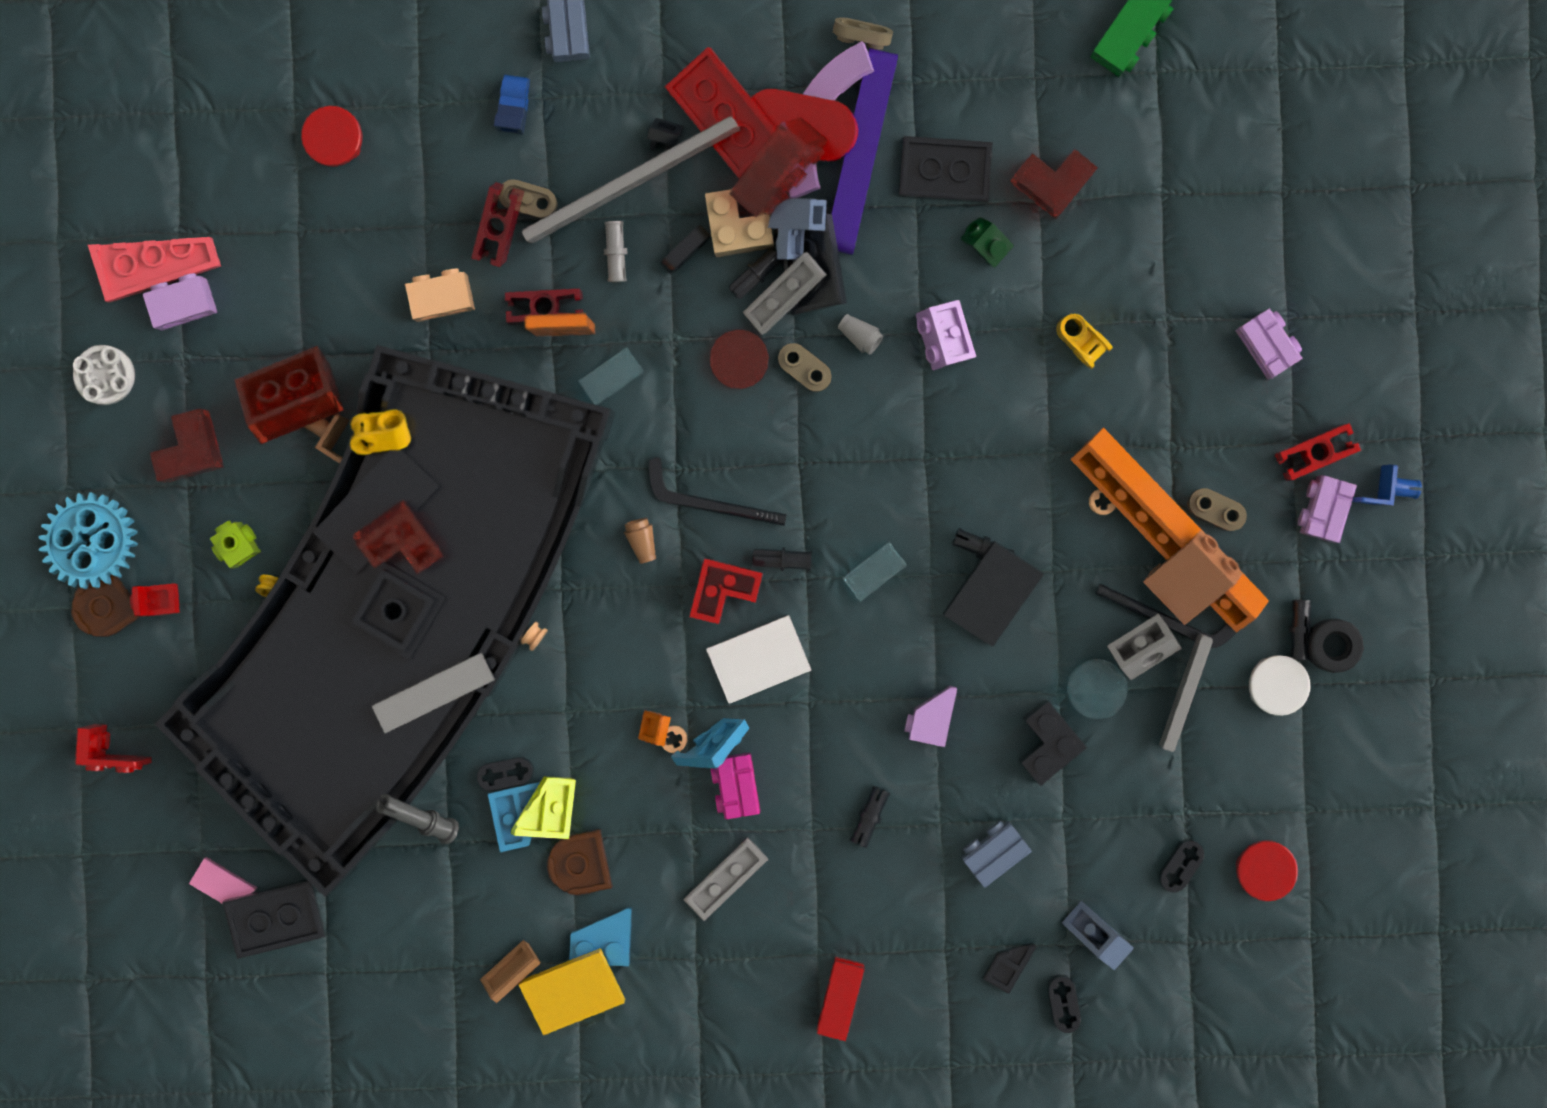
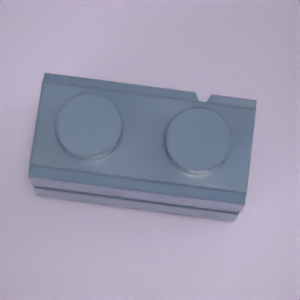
M547 0V6H542L544 25L549 24L550 36H545L546 53L552 54L554 62L590 59L585 0Z
M1001 820L996 822L987 830L989 835L981 842L975 839L963 849L965 852L961 856L963 861L984 888L1032 852L1009 821H1006L1004 824Z

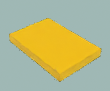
M601 948L524 978L518 984L543 1036L625 1003V997Z

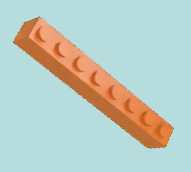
M1104 427L1070 459L1166 560L1190 542L1196 533L1201 530ZM1242 573L1237 583L1210 606L1237 633L1258 617L1269 600Z

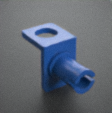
M1382 465L1378 499L1353 497L1352 502L1394 505L1395 496L1418 499L1421 491L1410 490L1409 488H1422L1420 480L1397 478V465Z

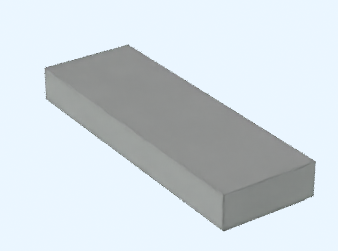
M805 252L743 313L761 335L766 334L826 276V273L811 255Z
M747 837L683 900L705 921L768 860V857Z

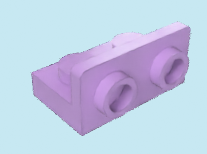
M959 300L929 307L916 314L917 329L922 335L926 348L925 355L931 364L932 370L976 357Z

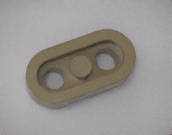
M836 18L833 26V33L837 35L838 40L846 43L860 41L866 43L868 47L878 50L883 49L884 46H889L893 36V31L890 28L850 18Z
M514 179L503 183L504 187L499 195V201L506 209L509 208L511 203L509 195L512 189L516 188L524 191L519 213L543 219L556 212L557 199L549 189ZM542 199L548 201V206L545 209L538 208V202Z
M791 343L785 345L780 350L778 356L780 367L808 390L821 392L829 386L832 377L829 367L804 347ZM790 353H796L799 356L797 363L792 364L787 360ZM814 371L822 373L823 377L819 382L811 379V374Z
M1210 489L1195 490L1188 499L1189 511L1195 517L1223 530H1238L1246 522V510L1240 503ZM1202 498L1209 500L1210 504L1207 509H1203L1200 506ZM1230 510L1235 511L1237 515L1233 522L1227 519V513Z

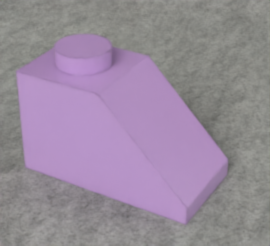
M948 686L914 708L913 715H907L904 731L909 732V740L945 747L957 692L956 687Z

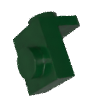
M981 217L971 222L961 237L965 244L971 246L994 268L1014 247L1010 240L992 222Z

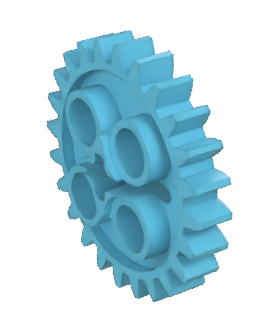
M90 492L86 500L84 495L78 493L76 502L69 497L65 498L67 506L64 508L56 504L55 507L58 514H47L48 518L52 521L51 524L41 525L42 528L48 531L47 535L39 536L40 540L46 542V545L39 548V551L48 554L42 560L43 563L53 564L49 572L54 575L59 573L57 579L61 582L68 580V585L76 587L79 583L80 588L88 589L91 583L94 588L98 589L100 588V580L110 585V575L113 574L121 578L119 568L121 566L127 569L130 568L125 561L126 557L135 558L136 556L129 551L130 547L138 546L137 542L130 540L131 536L138 533L137 530L128 528L134 520L130 517L124 518L128 510L123 507L117 509L119 502L111 500L108 503V497L103 494L97 499V495ZM90 514H95L94 524L87 527L85 523L86 518ZM108 523L109 526L106 529H103L105 527V524ZM71 533L73 536L72 542L64 547L63 539L67 534ZM113 535V545L110 548L105 549V539L108 536ZM88 536H90L89 540L91 542L89 546H87L88 542L86 540ZM73 553L71 559H68V556ZM90 555L91 564L83 569L81 565L82 559Z

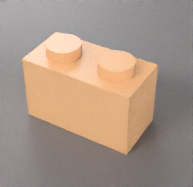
M456 268L442 271V276L430 279V275L413 277L412 283L405 284L412 319L420 322L475 310L468 275L465 272H459V269Z

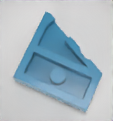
M723 718L708 731L693 739L696 744L695 747L686 753L676 751L671 758L676 766L717 769L724 763L725 758L732 749L741 742L742 737L750 728L744 719Z
M541 781L487 793L500 852L530 845L531 837L514 836L511 834V829Z
M627 907L618 913L604 917L591 925L571 932L569 960L601 948L610 966H629L632 907Z

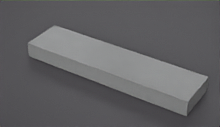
M1197 634L1159 743L1165 750L1173 752L1176 749L1213 643L1212 638L1207 635Z
M480 653L373 705L372 708L384 733H387L495 679L483 654Z

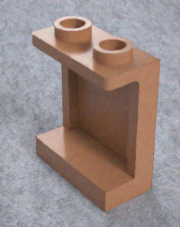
M1200 530L1190 542L1162 565L1158 564L1152 569L1143 582L1186 625L1231 589L1241 577L1242 572L1236 561L1227 557L1221 551L1215 539Z

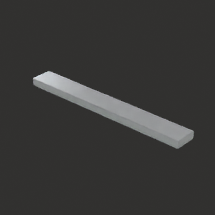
M728 117L523 229L522 234L525 240L532 244L740 131L737 122L733 117Z

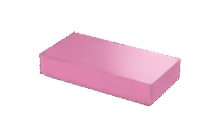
M207 857L203 859L189 883L220 903L226 899L254 893L257 889L253 884Z

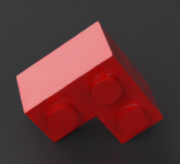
M704 558L689 617L719 624L727 595L756 602L763 573Z

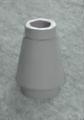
M849 314L845 315L838 325V329L842 331L861 353L872 354L883 339L879 328Z

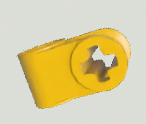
M1078 314L1067 315L1060 319L1057 324L1056 331L1059 338L1090 369L1095 367L1094 362L1106 350L1110 351L1113 348L1101 333L1095 330ZM1068 320H1073L1078 324L1079 331L1074 337L1068 335L1065 331V324Z
M389 410L372 414H359L351 420V429L354 431V436L350 440V447L358 454L400 450L408 446L411 441L410 432L404 414L401 411Z

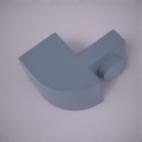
M788 199L774 209L768 228H778L776 240L777 259L797 260L804 253L805 230L825 231L827 200Z

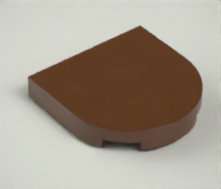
M113 574L110 575V585L100 580V588H94L90 583L88 589H83L79 586L74 593L71 614L75 624L84 633L97 637L111 636L141 617L134 616V611L130 606V593L120 579Z
M601 829L569 835V839H561L554 845L547 860V870L551 881L558 888L572 895H581L613 887Z

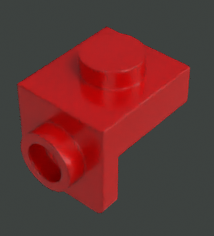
M178 584L133 586L132 594L130 595V606L134 611V616L148 617L180 613Z

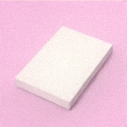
M789 615L707 648L729 704L811 671Z

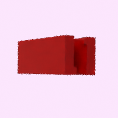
M1350 423L1342 424L1275 453L1274 455L1279 464L1284 463V460L1288 459V455L1296 452H1301V457L1305 462V466L1296 471L1293 468L1287 469V472L1283 473L1285 480H1294L1361 451L1358 443L1352 444L1350 441L1346 443L1347 449L1335 453L1334 447L1330 442L1331 438L1340 433H1347L1348 436L1353 434ZM1315 444L1320 445L1324 450V455L1319 461L1314 459L1311 454V449Z
M835 956L817 1025V1034L846 1041L865 969L863 963Z

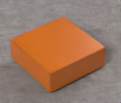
M644 710L638 739L654 745L665 746L671 717Z

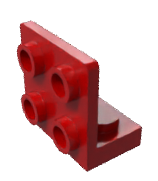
M93 724L77 728L76 765H86L85 770L104 771V768L116 767L115 772L132 773L134 770H142L143 765L152 762V757L105 754L110 746V733L107 732L106 724Z

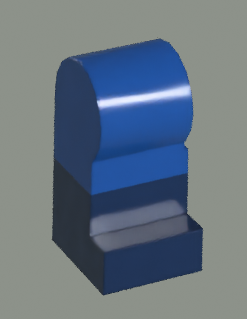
M504 75L498 111L494 120V127L497 131L524 135L529 102V78Z

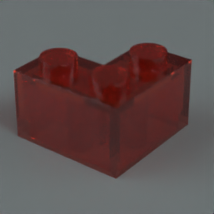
M1074 149L1055 172L1032 153L1010 182L1052 217L1057 219L1098 167Z
M200 408L171 416L178 445L150 453L157 482L168 483L224 468L209 410Z
M404 499L354 534L357 546L374 568L399 550L417 573L443 556L439 546Z

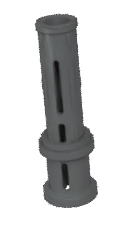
M387 794L381 796V799L386 800L387 803L380 799L377 801L376 810L378 813L418 828L422 835L428 837L432 835L443 844L451 843L458 834V821L453 818H443L435 810L423 811Z

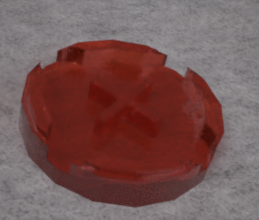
M733 330L726 332L716 340L711 349L710 365L712 372L720 383L729 388L744 389L752 387L763 379L768 369L769 355L766 345L759 336L750 331Z

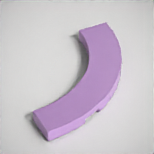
M860 42L836 56L816 75L803 94L835 101L841 93H844L863 76L874 72L865 43ZM785 153V172L790 197L796 199L820 189L816 159Z

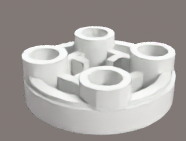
M108 345L93 346L84 351L73 362L74 384L78 392L87 401L101 405L114 404L125 398L133 387L135 379L133 364L123 351Z
M1276 655L1261 659L1252 670L1249 678L1251 700L1261 710L1273 715L1282 716L1294 713L1304 705L1309 696V675L1303 665L1293 658Z

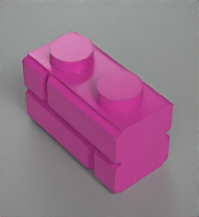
M751 753L727 756L724 763L717 769L711 768L713 784L719 783L721 794L715 795L718 813L724 812L725 819L760 814Z

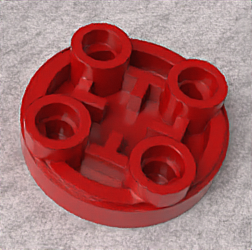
M325 106L312 112L305 120L301 133L302 144L307 154L317 163L324 166L337 167L350 162L359 155L362 144V130L357 119L349 111L338 106Z
M1262 840L1249 845L1237 858L1236 873L1241 887L1249 895L1262 901H1274L1283 898L1293 889L1298 877V866L1295 857L1285 846L1273 840Z

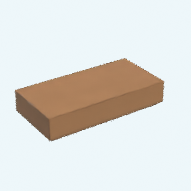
M523 940L485 974L480 981L490 998L498 1003L541 962L530 944Z

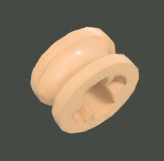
M1099 489L1095 490L1089 497L1091 510L1098 515L1111 513L1116 508L1112 502L1106 505V510H1100L1101 506H1096L1095 500L1100 498V493L1102 492Z
M536 621L520 641L523 645L528 644L531 651L537 647L548 631L546 628L540 629L539 623Z
M669 726L667 733L673 731L675 735L681 734L682 740L678 742L681 745L674 747L673 744L665 742V746L662 747L670 753L680 752L687 744V733L680 726Z

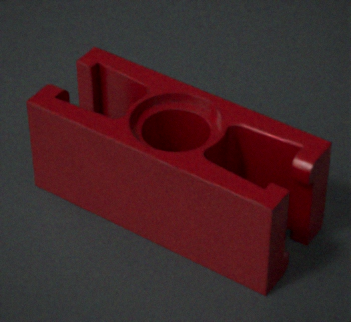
M498 182L489 187L471 258L480 261L484 256L488 257L490 251L485 249L488 239L497 241L499 243L496 258H491L489 264L501 267L507 261L524 191L513 188L509 195L511 203L508 211L499 209L497 207L498 198L504 184ZM493 218H498L503 222V231H498L493 227Z
M580 289L505 292V301L509 307L514 306V301H530L529 307L531 311L530 314L513 316L512 311H506V322L509 325L525 324V317L542 315L538 313L537 305L544 299L552 302L551 311L545 315L583 314V309L575 310V313H559L558 301L562 299L575 298V301L583 300L582 291Z

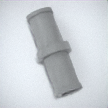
M623 221L604 222L607 248L604 249V255L607 256L608 282L627 281L625 274L627 248H624Z

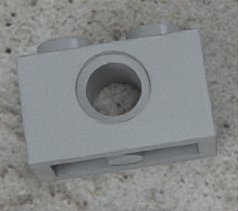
M1159 614L1108 645L1121 670L1130 680L1182 649L1170 628Z

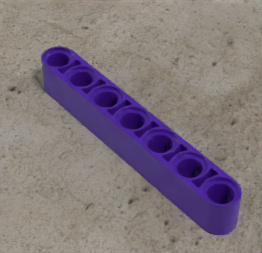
M869 48L868 54L874 72L862 77L854 113L858 124V137L851 151L845 154L832 209L838 252L853 255L898 60V54Z

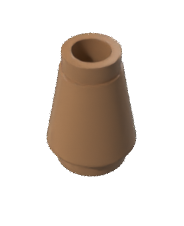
M647 517L624 524L626 528L624 534L639 563L642 564L655 560L652 524H649Z

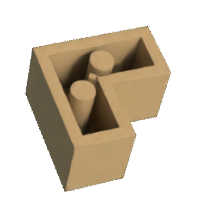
M735 189L705 194L716 257L764 250L770 247L774 248L772 229L768 228L769 214L739 218Z

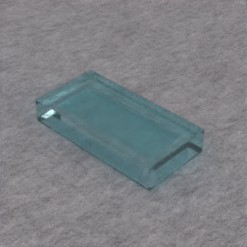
M626 347L578 382L594 405H598L643 374L644 371Z
M888 542L842 579L861 602L906 567L907 564L890 542Z

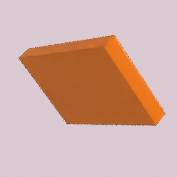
M586 314L525 317L526 329L535 336L595 334V324Z

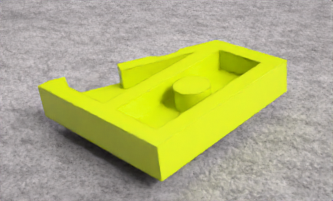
M544 776L512 827L511 834L514 836L569 839L576 780Z

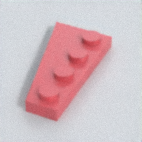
M211 237L88 245L105 301L108 303L150 290L151 286L167 282L169 284L178 281L179 277L187 274L196 273L197 275L221 267Z

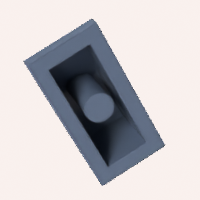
M1082 901L1062 922L1090 951L1113 970L1134 949L1118 932Z

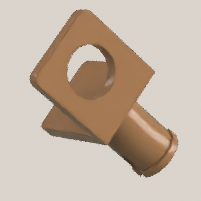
M309 410L304 416L314 423L302 418L301 426L321 438L315 447L336 462L341 463L343 457L333 452L332 448L348 424L349 419L336 414L332 421L328 422L314 411Z

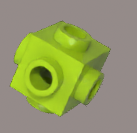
M229 520L215 529L217 534L210 538L214 544L211 547L213 553L221 562L225 561L229 568H238L261 552L254 542L257 538L254 531L248 524L243 525L242 522L231 523Z

